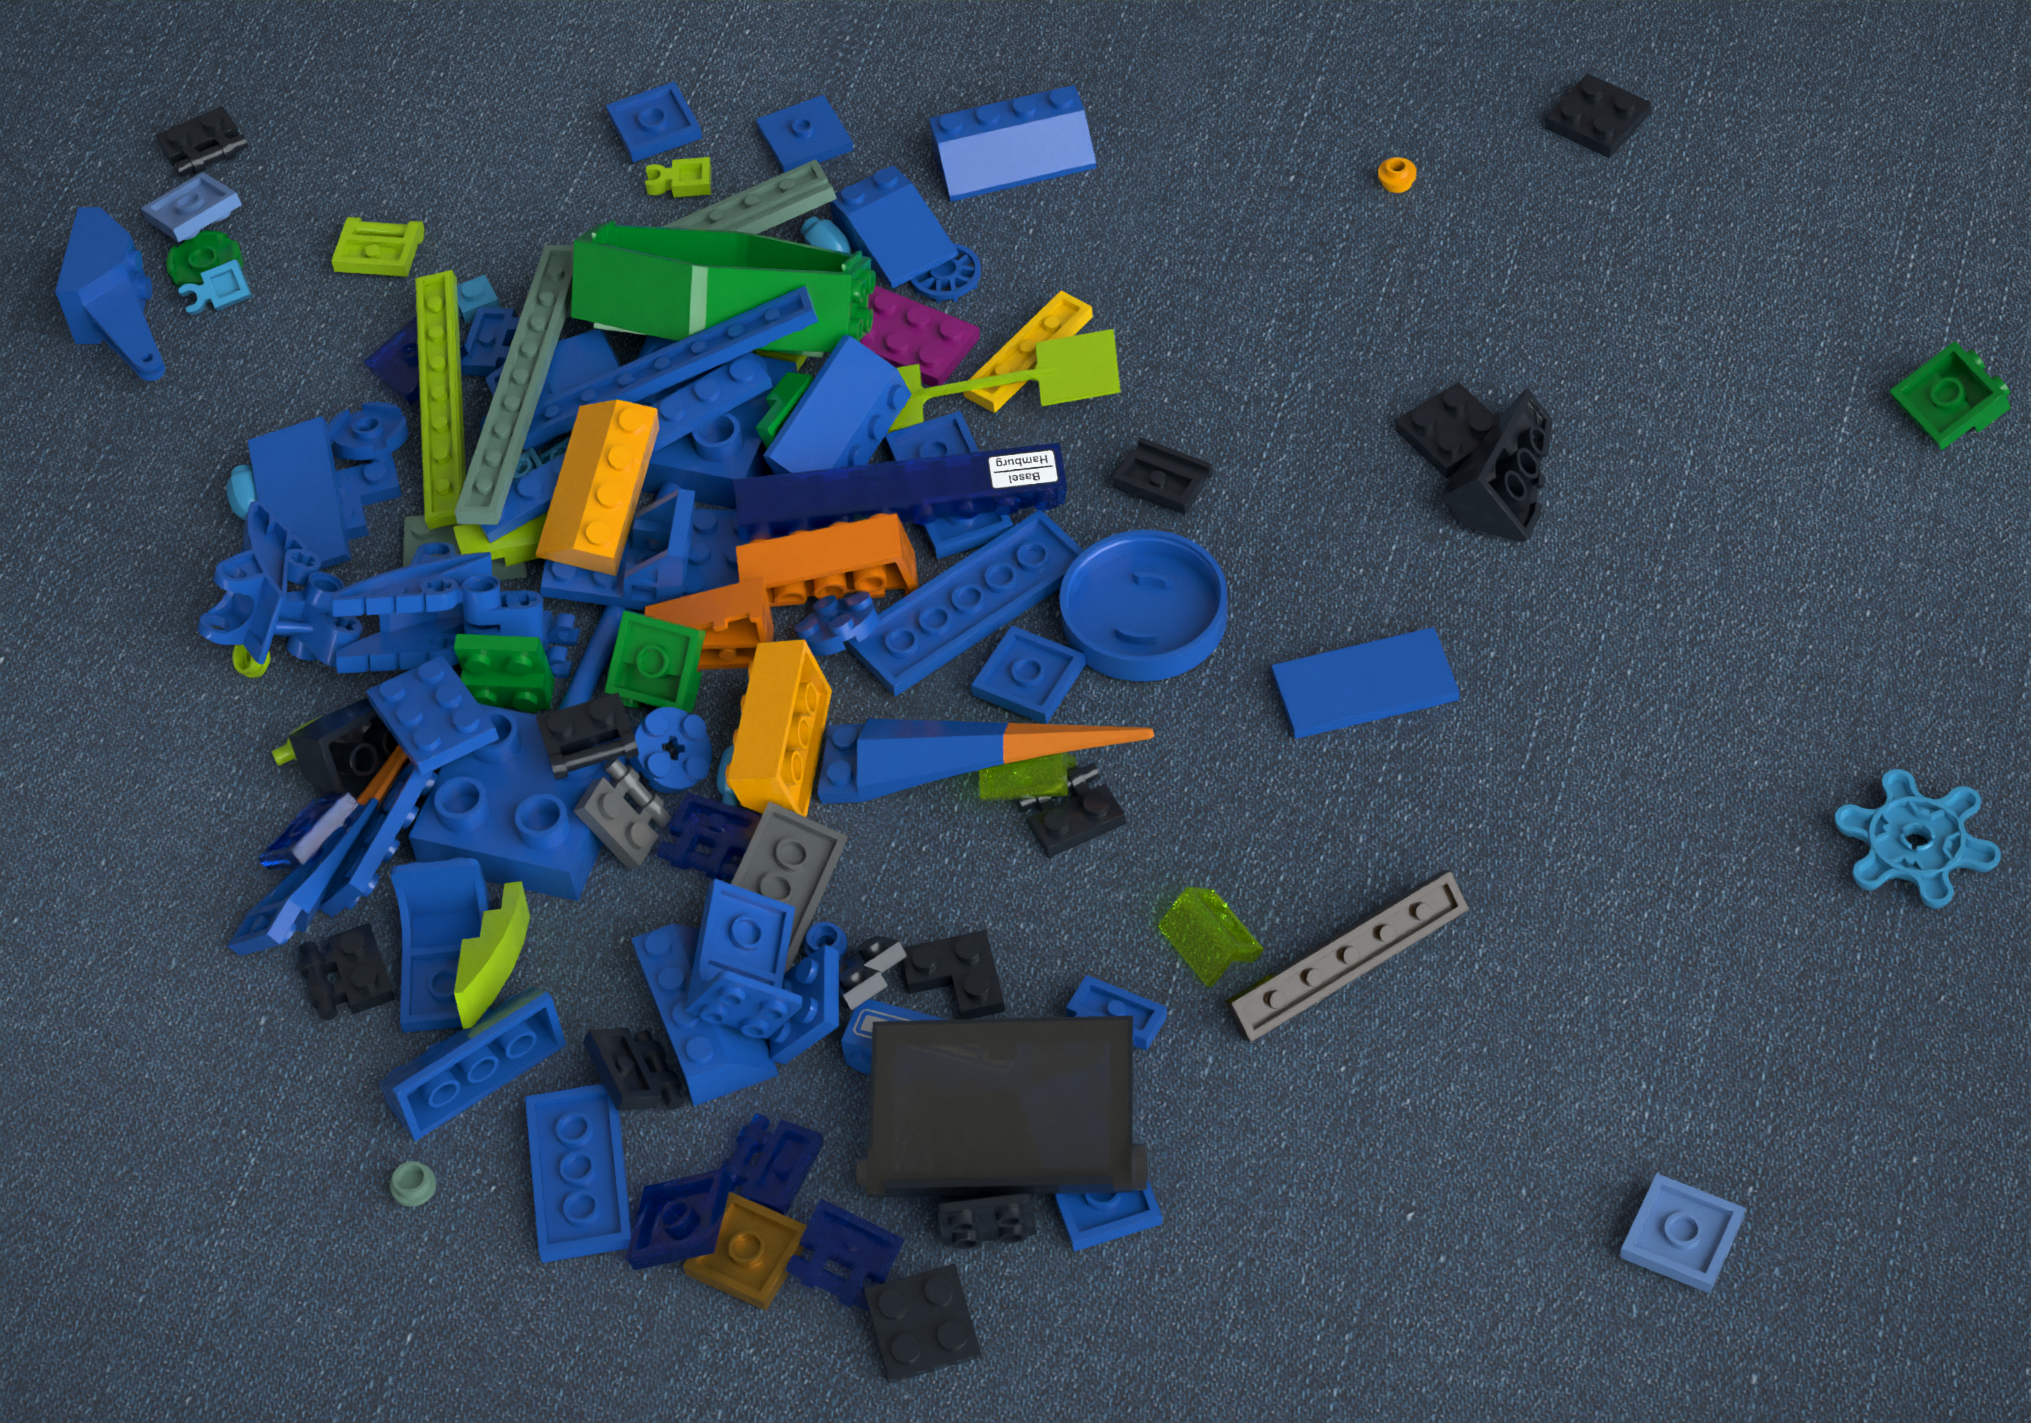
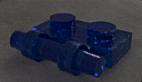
M687 792L669 824L671 835L679 837L676 845L662 841L658 847L657 856L671 861L673 867L683 870L691 867L706 872V876L711 879L722 880L725 878L733 880L739 865L729 861L732 855L744 857L762 815ZM698 844L714 848L711 856L694 850Z
M755 1114L749 1125L743 1126L736 1138L738 1146L732 1157L724 1160L718 1171L720 1179L714 1188V1192L726 1199L729 1192L733 1193L736 1187L744 1185L741 1197L786 1216L824 1144L822 1133L782 1119L774 1133L771 1134L766 1132L770 1125V1120L761 1114ZM763 1152L756 1167L748 1165L754 1153Z
M820 1199L799 1242V1245L815 1253L810 1262L793 1254L785 1271L801 1278L800 1284L812 1290L817 1286L840 1297L839 1303L849 1308L854 1304L869 1312L864 1294L865 1288L862 1287L866 1277L879 1284L885 1282L905 1239ZM830 1259L853 1270L849 1280L824 1269L827 1260Z

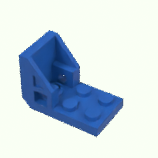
M677 489L636 512L633 532L629 531L616 576L546 560L540 595L543 597L644 611L645 606L681 598L692 543L695 491Z

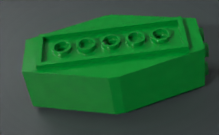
M612 219L605 224H597L574 240L571 317L594 322V328L651 335L680 341L806 286L819 321L801 331H795L770 342L764 347L757 348V350L823 358L829 352H833L843 335H849L860 342L866 333H870L873 324V310L868 309L869 294H872L875 288L876 274L875 271L870 270L871 258L862 256V251L859 250L855 254L738 231L616 225L615 220Z

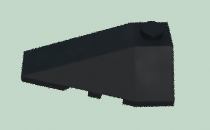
M1529 389L1520 393L1454 473L1441 496L1449 510L1460 519L1466 528L1518 542H1524L1529 539L1541 516L1542 505L1537 502L1538 489L1544 487L1545 476L1540 472L1542 458L1548 455L1552 426L1551 416Z
M368 698L327 714L289 735L302 775L340 816H343L353 805L398 746V742L374 710ZM408 758V760L406 761V763H405V765L403 766V768H404V767L407 765V763L410 761L409 758Z

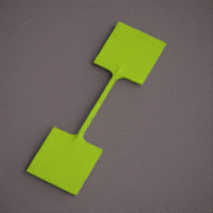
M1114 329L1035 343L1037 365L1033 370L1012 372L926 389L921 386L919 364L898 367L897 369L912 395L887 433L924 422L923 405L932 397L1033 380L1039 384L1042 406L1121 393Z

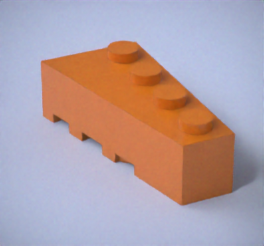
M897 513L890 515L876 514L866 520L852 523L837 522L828 528L813 531L799 530L790 533L788 536L770 540L755 539L749 544L736 546L739 583L764 576L770 607L805 604L809 596L821 599L834 595L838 600L843 598L846 593L868 592L871 598L885 597V590L904 589L905 596L919 588L915 551Z

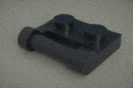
M619 692L536 717L556 781L568 777V772L624 755H626L627 759L639 756L638 747Z

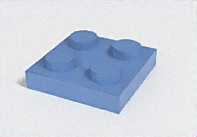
M202 172L140 209L148 223L177 242L195 237L200 232V229L210 223L227 218L232 210L242 204L235 191Z
M1656 1173L1623 1243L1620 1258L1710 1294L1745 1217L1746 1208Z

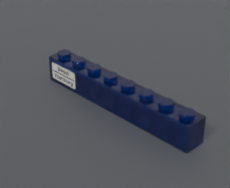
M1060 443L735 479L733 480L739 539L740 541L749 540L751 542L755 539L770 540L773 537L788 536L790 533L799 530L813 531L828 528L837 522L852 523L866 520L876 514L890 515L897 513L901 523L913 521L915 524L924 525L932 523L938 518L954 517L958 520H967L981 513L995 512L997 515H1009L1017 512L1018 509L1033 507L1042 511L1051 510L1059 504H1065L1067 481Z

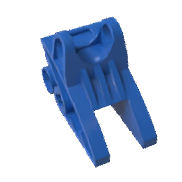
M261 500L251 501L242 530L243 546L241 552L235 553L234 556L219 562L213 574L215 584L226 590V593L220 602L207 613L201 615L197 631L207 640L217 644H243L254 660L261 665L265 663L273 636L278 635L288 637L286 648L293 656L307 661L319 659L326 665L337 667L336 651L359 640L363 629L362 624L355 616L333 617L332 594L345 588L344 583L332 574L319 572L321 567L320 559L311 550H307L308 547L295 534H291V530L279 518H275V514ZM287 580L305 585V589L287 592ZM211 626H219L222 627L224 630H218L212 628Z
M447 542L422 544L414 554L410 566L370 577L332 594L333 617L360 616L367 613V615H379L380 632L359 639L336 651L337 674L366 672L369 669L370 672L393 671L398 668L400 670H411L441 655L444 656L450 666L459 663L454 650L456 634L539 637L540 641L545 635L542 595L527 590L500 591L499 579L492 576L490 552L456 555L455 546ZM442 554V556H430V555Z

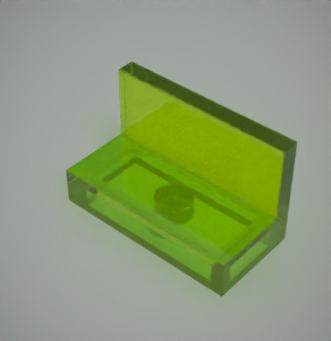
M1063 752L980 769V799L993 801L1068 795L1067 767L1077 766V760L1074 756Z
M1186 887L1157 925L1207 987L1215 985L1232 961L1255 962L1264 950L1214 889Z

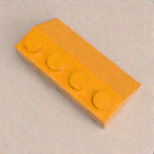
M618 399L579 407L537 547L536 557L613 576L617 575L659 431L656 408Z
M805 639L757 643L754 661H751L748 667L749 683L747 693L741 698L742 715L739 729H736L733 734L734 751L732 761L726 767V783L734 791L741 805L763 814L770 801L807 817L832 689Z

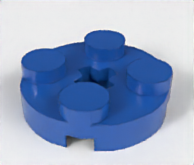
M387 402L361 404L363 411H358L351 415L348 408L331 420L328 425L334 457L341 460L369 459L371 463H385L392 458V452L402 446L409 436L406 417L402 416L401 409L397 405Z
M859 592L853 596L838 600L834 595H829L816 601L813 605L815 611L797 624L794 629L799 640L805 639L813 656H825L845 650L843 642L854 636L858 643L868 637L878 626L880 618L868 592Z
M662 707L649 713L632 729L639 751V756L629 758L633 769L637 773L641 771L644 777L650 781L647 785L659 792L674 794L687 790L705 778L709 773L712 748L706 733V723L698 715H690L686 711L673 707ZM671 742L676 747L678 754L675 755L674 760L671 759L669 752L663 751L662 745Z

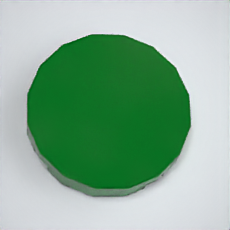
M202 231L191 239L183 240L184 243L179 245L178 248L176 245L173 246L166 259L168 275L171 282L178 289L189 283L198 286L204 284L200 273L237 259L241 269L244 264L239 244L235 240L229 239L227 234L220 231Z

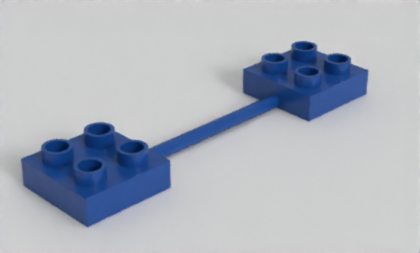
M648 336L637 359L678 341ZM752 353L769 375L772 388L652 453L641 491L657 494L654 501L656 502L677 489L695 491V502L750 511L770 467L763 457L767 448L755 427L770 410L766 397L787 372L798 373L796 363L762 357ZM720 364L696 375L692 379L679 382L661 390L655 395L645 397L634 403L649 407L725 364ZM606 605L558 710L591 700L615 647L623 610L631 611L632 609ZM479 704L494 724L499 739L442 766L438 778L409 835L417 862L446 861L456 857L473 858L478 860L484 880L487 882L504 885V883L522 881L524 890L578 901L603 846V842L573 810L592 780L604 777L610 783L612 777L604 769L607 761L568 772V777L556 781L536 717L538 716ZM626 755L617 757L625 766L630 765L632 767Z

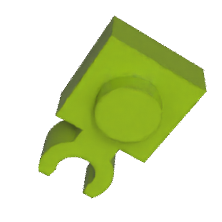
M710 157L672 160V168H665L658 164L646 166L648 180H645L647 194L660 195L667 190H672L673 197L711 195L712 167Z

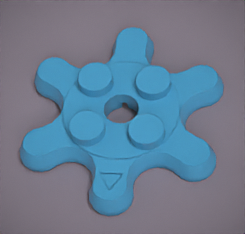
M1893 769L1884 774L1882 778V788L1887 797L1883 806L1877 809H1865L1857 805L1848 804L1840 807L1835 813V824L1843 835L1860 839L1870 847L1869 854L1859 860L1853 868L1854 880L1863 890H1875L1887 880L1900 878L1908 880L1918 887L1920 897L1926 906L1932 909H1940L1952 900L1954 894L1953 886L1948 877L1950 871L1957 868H1967L1977 872H1989L1998 865L2001 859V852L1996 844L1988 840L1972 837L1964 827L1965 820L1973 816L1980 809L1981 805L1980 795L1970 787H1956L1943 798L1930 799L1918 792L1915 779L1909 772L1902 769ZM1912 834L1921 835L1928 843L1912 849V844L1905 837Z

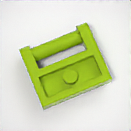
M347 217L331 260L334 272L408 277L418 244H421L424 239L423 222L409 221L408 224L362 221L360 217Z

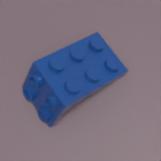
M456 857L446 861L410 862L405 865L394 866L391 869V880L398 899L402 927L400 1025L403 1033L462 1027L454 995L462 939L480 937L483 911L493 910L478 860L473 858ZM492 1004L482 1016L492 1011Z
M714 879L707 889L685 1011L700 1016L707 1023L725 1024L741 1030L748 1037L766 1039L798 1012L802 1007L803 998L798 994L782 989L795 907Z

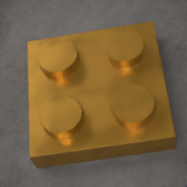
M729 1192L684 1263L685 1275L766 1311L811 1239V1228Z

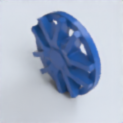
M953 243L958 255L961 253L964 256L959 260H956V256L911 279L910 282L915 289V293L936 299V303L940 304L941 300L953 299V302H957V297L978 288V281L981 278V264L978 256L971 249ZM970 262H972V263L974 264V267L967 266V265H968ZM950 287L951 291H942V288Z

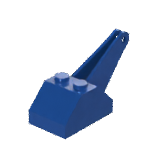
M78 207L55 290L76 344H99L104 340L141 379L145 381L157 380L164 375L166 368L143 314L146 300L151 299L152 282L149 276H145L142 268L143 259L141 251L136 250L131 235L101 207Z

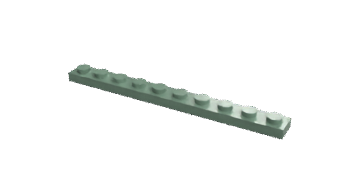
M574 245L544 246L455 509L458 524L498 525L572 299Z

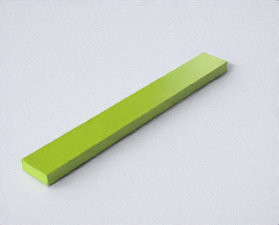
M453 270L415 278L425 523L429 530L457 524L455 509L466 479L457 278Z

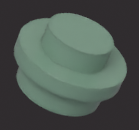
M415 1161L406 1162L397 1167L390 1181V1191L393 1198L404 1206L421 1205L428 1201L436 1190V1178L432 1170L426 1165Z

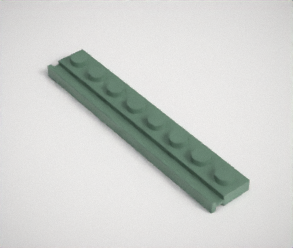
M815 159L662 227L738 231L758 234L837 198L832 185L829 184L825 173ZM572 299L565 318L571 316Z

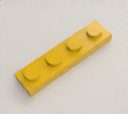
M1061 290L969 380L1033 370L1037 365L1035 343L1074 336L1093 317L1092 306ZM1027 381L970 390L963 393L967 399L996 413Z

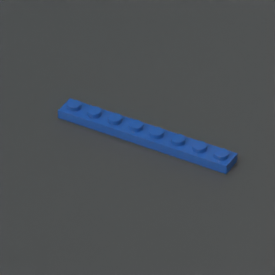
M806 286L537 403L523 449L527 450L538 444L546 443L554 437L573 430L580 406L616 399L634 403L818 322L814 304Z
M751 351L649 406L657 409L659 431L652 453L772 388L769 375ZM566 452L511 483L498 525L478 524L490 543L549 511Z

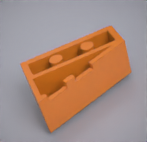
M764 576L645 606V615L706 631L697 670L748 668L749 663L754 661L757 643L773 642L774 625Z

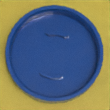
M1158 530L1127 531L1094 543L1072 562L1065 573L1060 588L1062 628L1067 643L1072 649L1085 653L1088 666L1102 674L1117 679L1144 682L1157 681L1187 672L1203 662L1215 650L1227 626V586L1219 564L1202 546L1188 538L1170 532Z

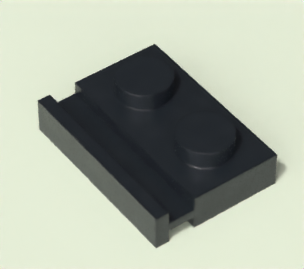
M1140 437L1136 449L1130 451L1114 474L1113 488L1185 515L1204 488L1206 479H1210L1213 475L1212 464Z

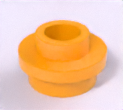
M1400 157L1390 158L1379 166L1378 178L1387 191L1393 193L1405 192L1416 179V167L1408 159Z

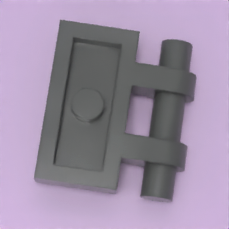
M618 758L608 760L604 765V769L612 777L610 783L604 777L592 780L573 811L630 870L641 866L659 836L648 825L650 819L661 828L669 823L672 816L663 807L664 801L656 792H649L638 780L639 774L630 765L625 766ZM625 793L637 803L635 809L623 798Z

